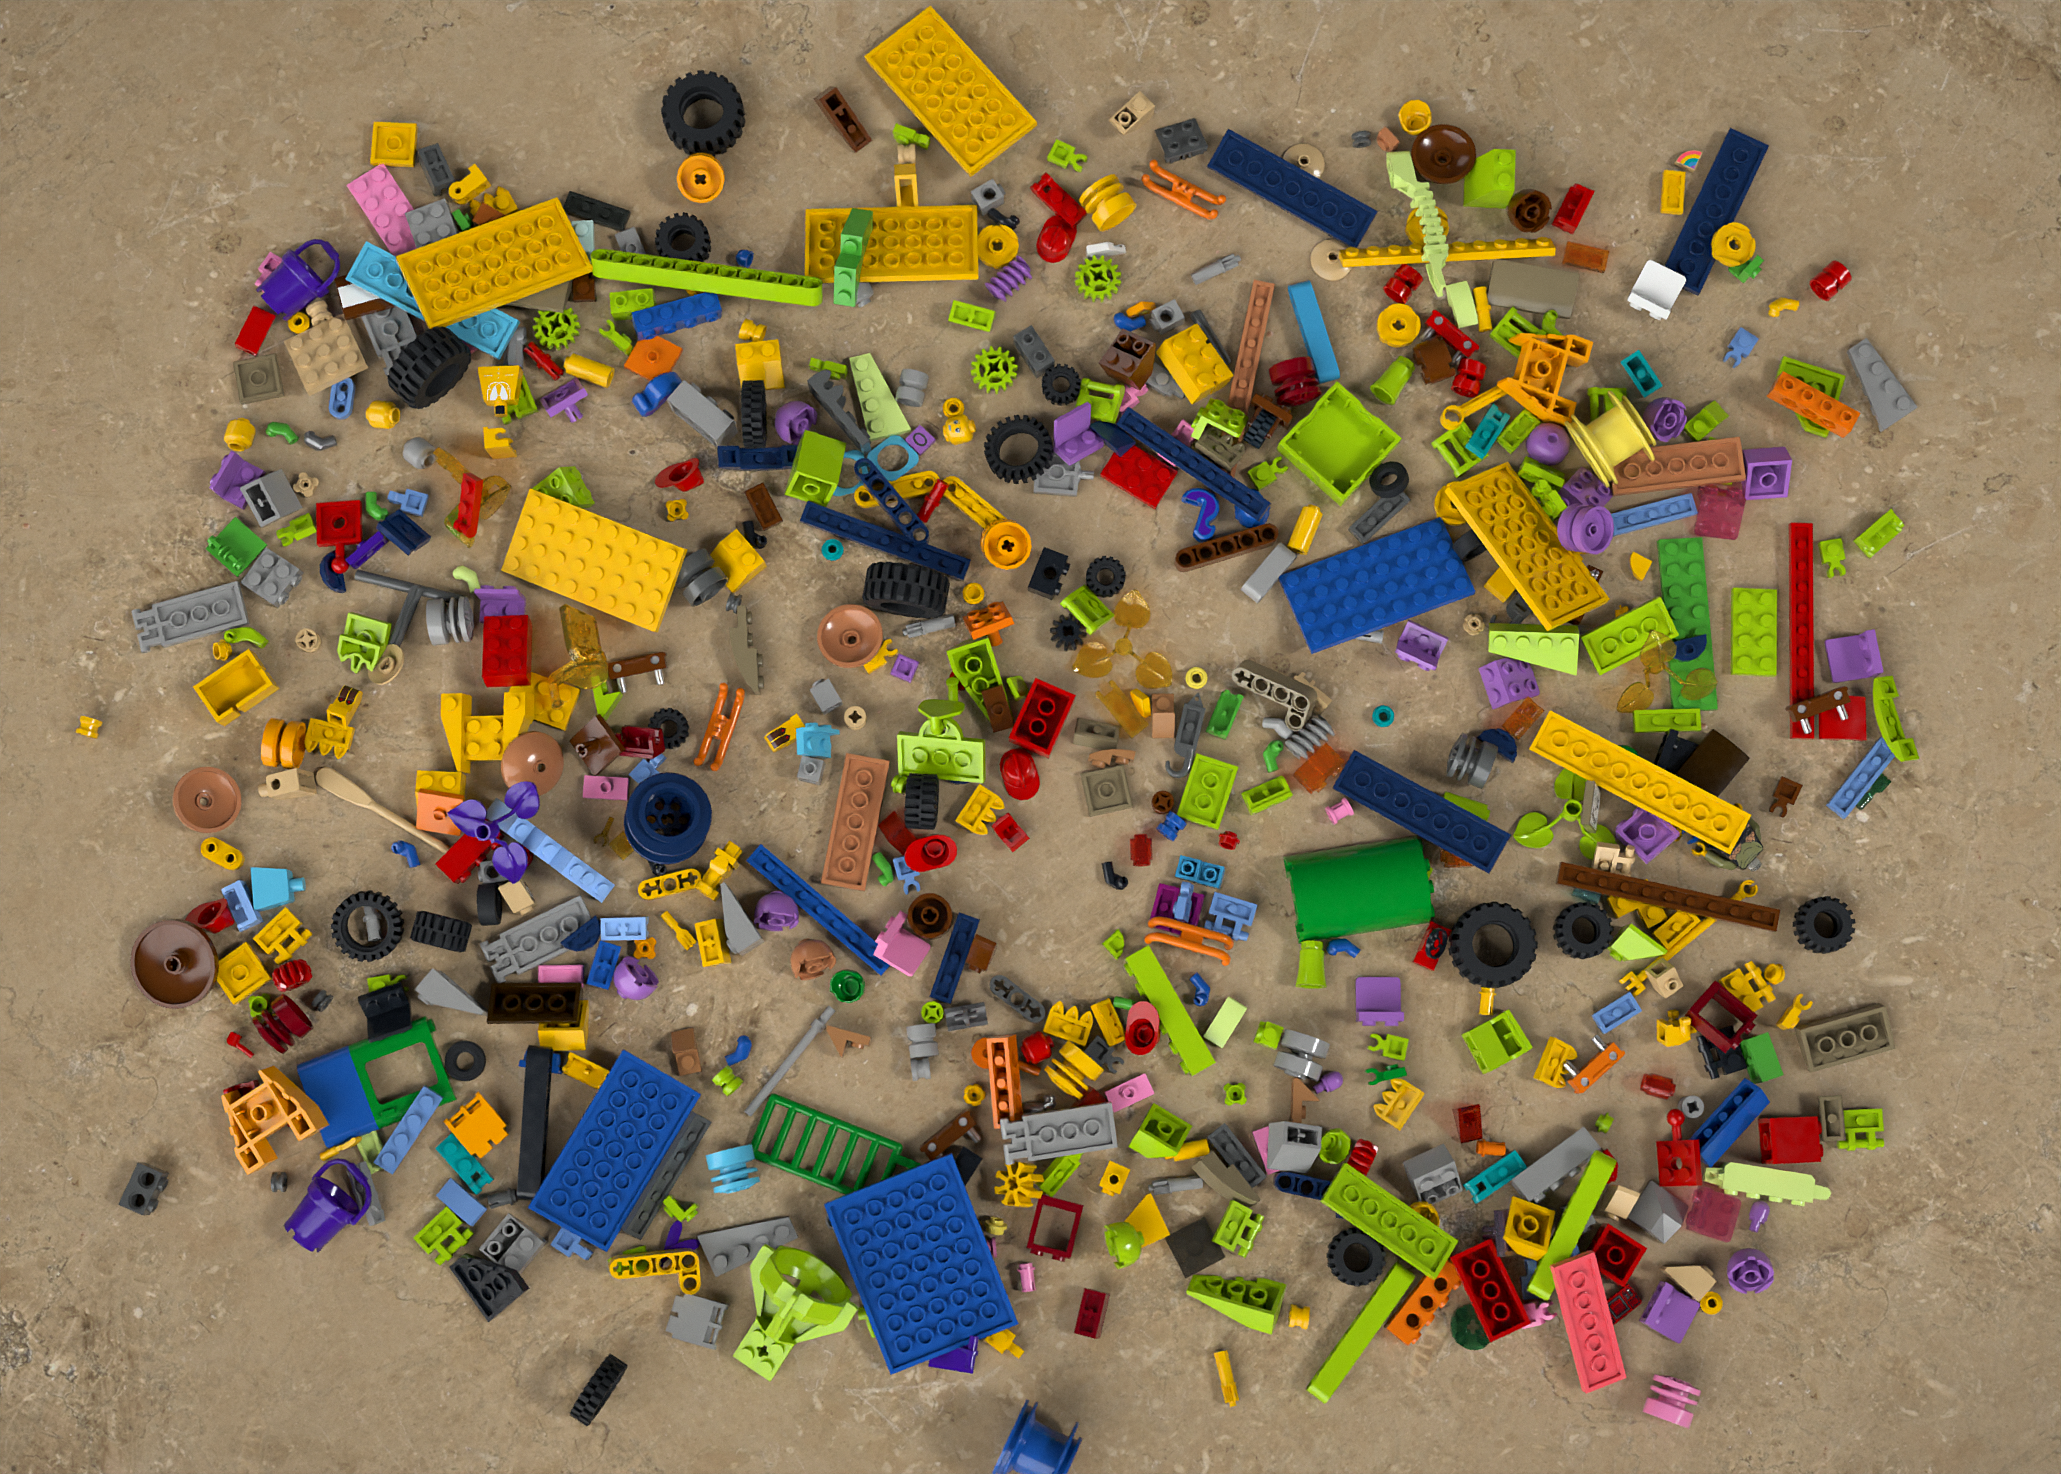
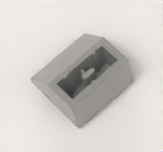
M282 469L240 487L262 528L303 508Z
M1286 1121L1269 1123L1267 1169L1307 1174L1321 1150L1322 1127Z
M1444 1144L1403 1162L1408 1180L1418 1201H1426L1434 1205L1463 1191L1455 1161Z
M508 1213L479 1250L493 1262L516 1269L521 1275L548 1241L530 1226Z

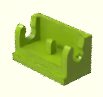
M953 300L948 321L990 332L992 331L993 321L997 313L993 310Z
M1890 509L1853 542L1870 559L1902 531L1904 524L1894 511Z
M1279 776L1241 793L1251 816L1293 796L1284 776Z
M1509 1009L1489 1020L1510 1060H1514L1533 1048Z
M1490 1021L1461 1034L1482 1074L1491 1072L1511 1061Z

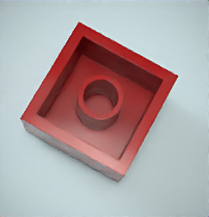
M1602 1223L1586 1251L1592 1250L1595 1252L1600 1275L1617 1286L1625 1287L1647 1248L1609 1223Z

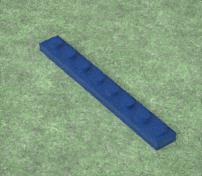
M762 844L746 860L879 975L882 976L891 966L873 955L878 943Z

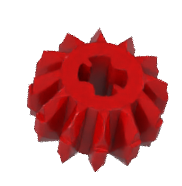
M304 959L293 960L280 965L272 973L274 985L281 992L291 991L304 986V984L309 983L313 976L310 966Z
M1357 1140L1347 1164L1366 1176L1378 1152V1147L1368 1140Z

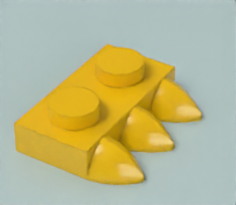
M501 186L497 187V197L489 193L484 194L483 202L506 216L519 211L509 191ZM472 199L470 211L474 217L481 203Z
M310 718L305 736V748L310 753L319 743L322 756H325L334 746V754L337 759H340L347 750H350L355 728L348 726L347 729H344L327 721Z
M979 784L955 822L972 833L979 835L988 834L987 827L982 820L995 822L996 816L990 808L1004 809V803L998 795Z
M1062 1001L1055 1003L1049 1012L1043 1032L1086 1046L1093 1025L1091 1011L1084 1013L1080 1020H1078L1076 1006L1071 1007L1063 1015L1064 1007Z
M1550 1036L1533 1078L1555 1088L1565 1087L1566 1082L1560 1073H1569L1563 1065L1567 1062L1566 1059L1573 1060L1578 1057L1575 1049L1567 1043Z
M1396 1078L1391 1079V1085L1396 1093L1392 1091L1382 1092L1383 1099L1388 1105L1375 1104L1374 1110L1383 1121L1400 1131L1425 1093L1407 1081Z

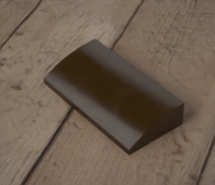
M1711 729L1674 775L1718 797L1748 762L1750 757L1725 736Z
M492 983L487 1024H578L584 993L582 984Z

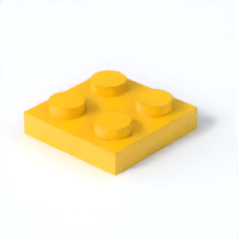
M373 122L371 165L415 167L417 124Z
M245 942L219 960L217 982L233 1005L238 1004L273 979L248 942Z

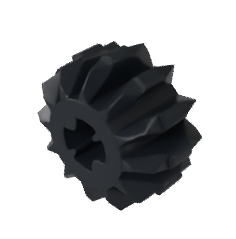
M1069 614L1068 620H1065V617L1061 615V623L1054 620L1053 625L1056 628H1050V633L1056 634L1051 637V641H1058L1056 648H1060L1063 644L1065 652L1068 651V646L1070 645L1073 651L1077 650L1075 643L1082 646L1084 642L1081 638L1087 637V633L1082 631L1086 627L1083 624L1078 625L1080 621L1077 618L1075 621H1072V614ZM1072 629L1073 636H1064L1065 631L1063 630L1069 631Z

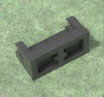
M436 143L418 149V161L434 197L439 196L444 188H447L449 191V187L455 180L439 144Z

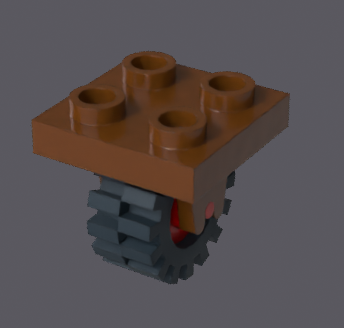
M1256 393L1251 400V408L1255 409L1256 412L1248 423L1250 428L1244 437V441L1257 449L1261 447L1266 438L1271 439L1279 425L1288 430L1293 420V416L1290 414L1291 410L1283 405L1276 406L1272 403L1273 399L1264 393L1261 395Z

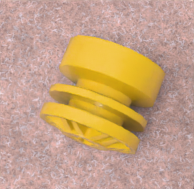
M1115 174L1107 175L1092 184L1079 199L1080 204L1085 207L1087 213H1094L1092 221L1099 231L1102 232L1123 222L1136 208V203L1127 192L1122 193L1124 186L1122 183H1119V179Z
M1068 1040L1059 1050V1053L1065 1060L1061 1063L1053 1058L1051 1062L1058 1067L1057 1070L1054 1071L1048 1065L1044 1070L1049 1075L1051 1081L1059 1088L1080 1100L1083 1095L1076 1089L1078 1085L1087 1091L1089 1088L1083 1079L1087 1077L1092 1081H1096L1104 1070Z

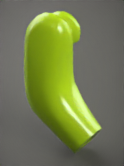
M251 627L229 629L224 633L225 641L230 644L250 641L261 649L268 644V640Z

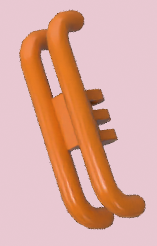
M1156 160L1150 161L1151 170L1161 178L1173 183L1172 191L1153 182L1148 174H1144L1141 180L1145 187L1203 218L1212 220L1218 216L1216 209L1209 211L1191 202V200L1196 195L1212 204L1223 205L1226 202L1224 195H1213L1163 169Z
M724 682L719 685V694L698 755L693 761L696 766H701L705 761L712 739L721 740L714 762L710 765V769L714 772L718 771L723 763L745 697L744 689L738 688L729 719L721 715L728 694V685Z
M1153 917L1148 921L1149 928L1161 925L1180 930L1181 933L1178 937L1160 932L1149 933L1144 938L1146 944L1159 941L1178 948H1184L1185 950H1192V952H1199L1219 958L1224 966L1230 964L1231 958L1228 953L1202 944L1203 937L1222 942L1226 950H1231L1234 942L1228 935L1167 917Z

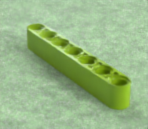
M1598 1150L1594 1151L1549 1241L1548 1252L1540 1259L1526 1291L1545 1301L1549 1300L1555 1288L1550 1265L1570 1258L1616 1165V1159Z
M1399 1262L1394 1263L1308 1384L1306 1390L1324 1404L1331 1398L1409 1288L1416 1276Z

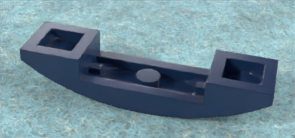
M798 445L750 449L739 448V446H717L718 468L739 471L792 469Z

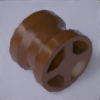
M1162 790L1154 794L1151 801L1152 809L1158 814H1167L1174 805L1173 796L1169 792Z

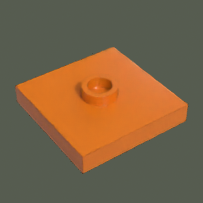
M659 336L649 340L637 341L624 364V368L651 381L663 373L671 372L683 349Z
M420 788L418 792L416 829L460 836L462 831L450 819L448 812L464 802L465 795Z

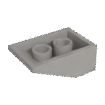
M723 882L721 884L725 931L729 938L726 943L734 954L738 953L744 956L765 941L730 887Z
M432 968L415 988L420 993L417 997L427 1005L433 1006L435 1004L478 1015H488V1010L440 970Z

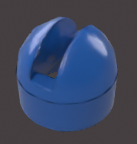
M742 249L736 254L735 259L740 266L749 268L754 255L752 251Z

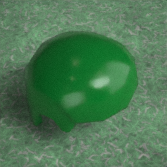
M845 969L835 973L830 980L829 989L838 1001L853 1003L858 1001L865 993V981L857 971Z

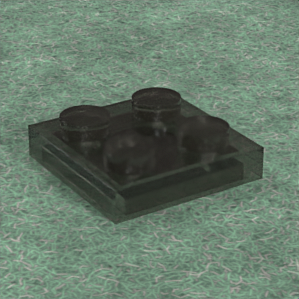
M1205 1217L1164 1237L1185 1279L1226 1258L1221 1247L1212 1241L1214 1234Z

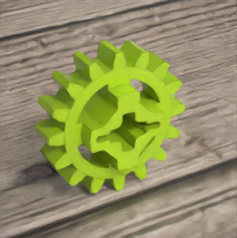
M1093 255L1092 261L1085 258V265L1079 264L1078 269L1080 271L1075 272V277L1078 278L1075 280V286H1080L1078 293L1085 292L1084 299L1090 296L1093 303L1096 301V298H1099L1101 303H1103L1104 297H1107L1109 300L1112 299L1111 292L1117 294V287L1121 286V281L1119 280L1121 272H1116L1118 265L1112 266L1111 258L1107 262L1104 261V255L1100 257V260H1097L1095 255ZM1108 272H1110L1112 276V282L1110 281L1111 279L1107 277ZM1084 276L1089 281L1088 286L1084 282ZM1102 277V280L1094 281V278Z
M565 307L563 313L538 311L540 318L534 317V321L538 325H534L533 330L537 332L535 334L536 339H541L540 343L542 346L547 344L549 350L556 346L557 350L560 351L562 345L566 349L569 348L568 342L575 344L573 337L580 336L579 331L576 329L581 328L579 322H576L579 318L577 314L573 315L574 311L572 308L566 311ZM565 317H567L570 320L571 326L565 323ZM543 328L548 330V337L544 335Z
M990 346L989 352H986L983 348L982 356L976 354L975 359L977 362L971 363V367L975 368L971 370V375L976 376L973 379L974 384L980 382L979 389L981 390L986 387L988 394L991 389H994L996 394H998L1000 388L1004 392L1007 391L1006 385L1013 386L1012 379L1017 378V374L1013 372L1017 370V365L1013 364L1015 358H1008L1009 351L1007 350L1002 353L1001 347L994 351L993 346ZM1005 363L1009 369L1008 374L1003 370ZM980 366L982 367L983 370H985V373L983 374V377L981 376L980 371H979V370H980ZM998 367V372L993 371L990 373V368L995 369Z

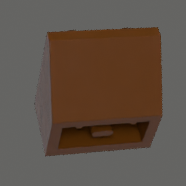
M1122 328L1098 363L1109 377L1140 391L1152 375L1156 344Z

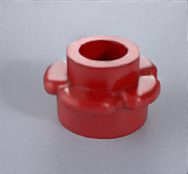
M1225 831L1219 834L1220 840L1218 844L1225 849L1235 850L1236 845L1240 843L1234 832Z

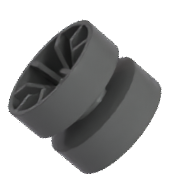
M700 549L684 559L675 584L678 589L686 587L683 596L692 607L698 606L714 597L729 580L720 567L712 568L715 560L706 549Z

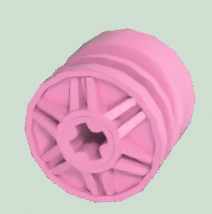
M1654 1374L1653 1380L1663 1384L1661 1388L1651 1385L1650 1389L1658 1393L1659 1397L1658 1399L1647 1397L1643 1412L1690 1428L1694 1414L1686 1410L1685 1405H1697L1698 1402L1688 1399V1396L1691 1393L1700 1397L1701 1391L1683 1380L1669 1375L1659 1376Z

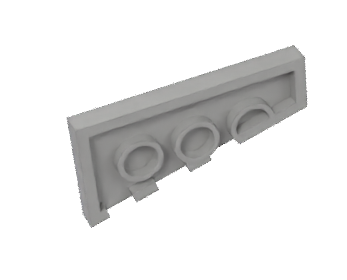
M1867 338L1847 351L1856 376L1859 377L1862 383L1863 393L1865 396L1867 395L1871 405V412L1877 419L1880 433L1917 408L1916 404Z
M790 1217L697 1236L715 1277L755 1259L764 1244L776 1249L780 1245L799 1238Z

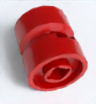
M1833 260L1823 269V272H1819L1809 281L1812 291L1820 299L1829 301L1838 293V290H1842L1852 281V277L1842 263Z
M1401 264L1394 273L1395 278L1388 280L1383 287V291L1394 302L1406 304L1412 296V291H1416L1423 282V277L1413 267Z
M1460 359L1456 371L1458 375L1454 377L1451 390L1461 396L1477 397L1481 387L1479 381L1483 380L1487 367L1473 359Z

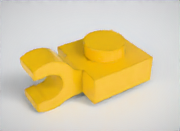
M1797 994L1792 1005L1786 1009L1776 1023V1026L1782 1030L1793 1029L1800 1020L1798 1016L1801 1010H1808L1813 1002L1810 1000L1803 1006L1800 1003L1803 994Z
M1008 1328L985 1338V1341L1001 1354L1007 1349L1019 1359L1025 1352L1013 1342L1016 1335Z

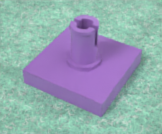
M577 377L539 400L550 417L564 410L570 422L573 423L577 420L572 411H574L578 419L583 417L575 403L588 394Z

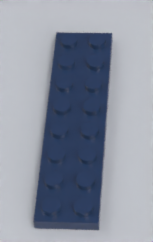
M1732 128L1728 130L1665 263V267L1685 276L1686 282L1682 289L1697 296L1700 294L1716 260L1712 256L1711 243L1713 235L1722 226L1734 222L1769 145Z
M1230 129L1225 133L1207 165V168L1349 247L1358 248L1378 212Z
M1356 750L1352 752L1333 786V789L1488 874L1491 873L1511 837V834Z

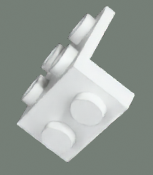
M1648 260L1627 300L1631 302V307L1640 311L1644 308L1650 311L1649 315L1657 320H1661V318L1667 319L1675 300L1686 282V278L1653 260Z

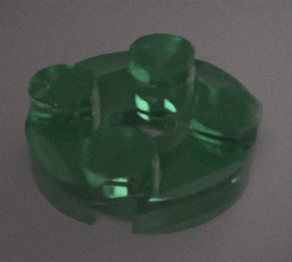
M1465 1304L1454 1311L1450 1320V1332L1455 1342L1468 1350L1485 1348L1490 1342L1472 1304ZM1471 1320H1474L1475 1324H1479V1329H1475V1333H1471V1330L1467 1329V1325L1471 1323Z

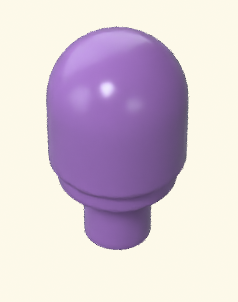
M1331 1071L1323 1075L1319 1079L1320 1083L1312 1087L1316 1094L1324 1090L1327 1093L1332 1092L1342 1085L1343 1077L1339 1072Z
M1756 1201L1753 1203L1749 1213V1220H1751L1750 1231L1758 1233L1760 1224L1764 1225L1767 1221L1770 1208L1766 1202Z

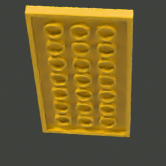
M931 5L864 56L866 62L970 177L1037 126V121Z
M558 197L395 256L397 264L429 329H433L436 326L447 327L593 271V267Z
M977 205L856 208L873 211V230L866 247L859 282L979 279ZM852 208L806 209L805 276L817 277L822 280V283H834V266L840 255L841 232Z
M1508 462L1453 484L1445 490V493L1547 631L1602 606L1610 600L1595 578L1591 576L1590 571L1575 551H1568L1561 545L1558 539L1557 527Z
M530 488L501 571L650 631L658 632L688 549Z

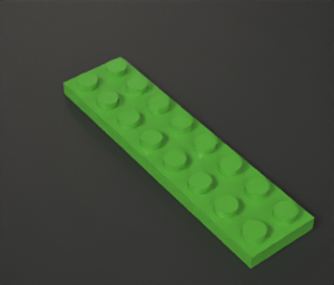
M1702 537L1660 539L1657 541L1662 601L1679 636L1667 641L1666 644L1704 634L1707 637L1705 650L1698 658L1690 662H1679L1670 655H1667L1672 709L1700 708V711H1715L1718 709L1703 540Z

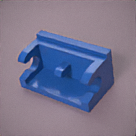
M598 941L585 984L609 989L621 946Z

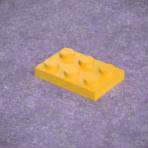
M531 672V686H511L509 692L534 694L533 720L566 731L581 690Z

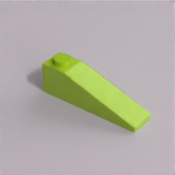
M985 635L975 640L972 638L965 640L946 650L953 673L989 720L981 690L1000 684L1003 685L989 638ZM1008 702V706H1009V709H1010V712H1011V716H1012V719H1013V721H1014L1013 714H1012V711H1011V708H1010V705H1009V702Z
M1193 1275L1186 1293L1248 1328L1272 1335L1279 1317L1287 1284L1266 1278H1257V1281L1244 1280L1243 1277H1236V1280H1227L1221 1276Z

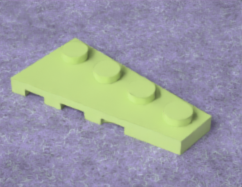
M868 353L849 358L870 441L912 432L871 354Z

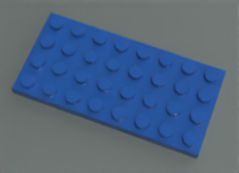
M1441 517L1280 575L1279 582L1311 654L1475 594V589L1466 569L1452 548L1453 542Z
M622 1049L528 1205V1208L607 1252L701 1094Z

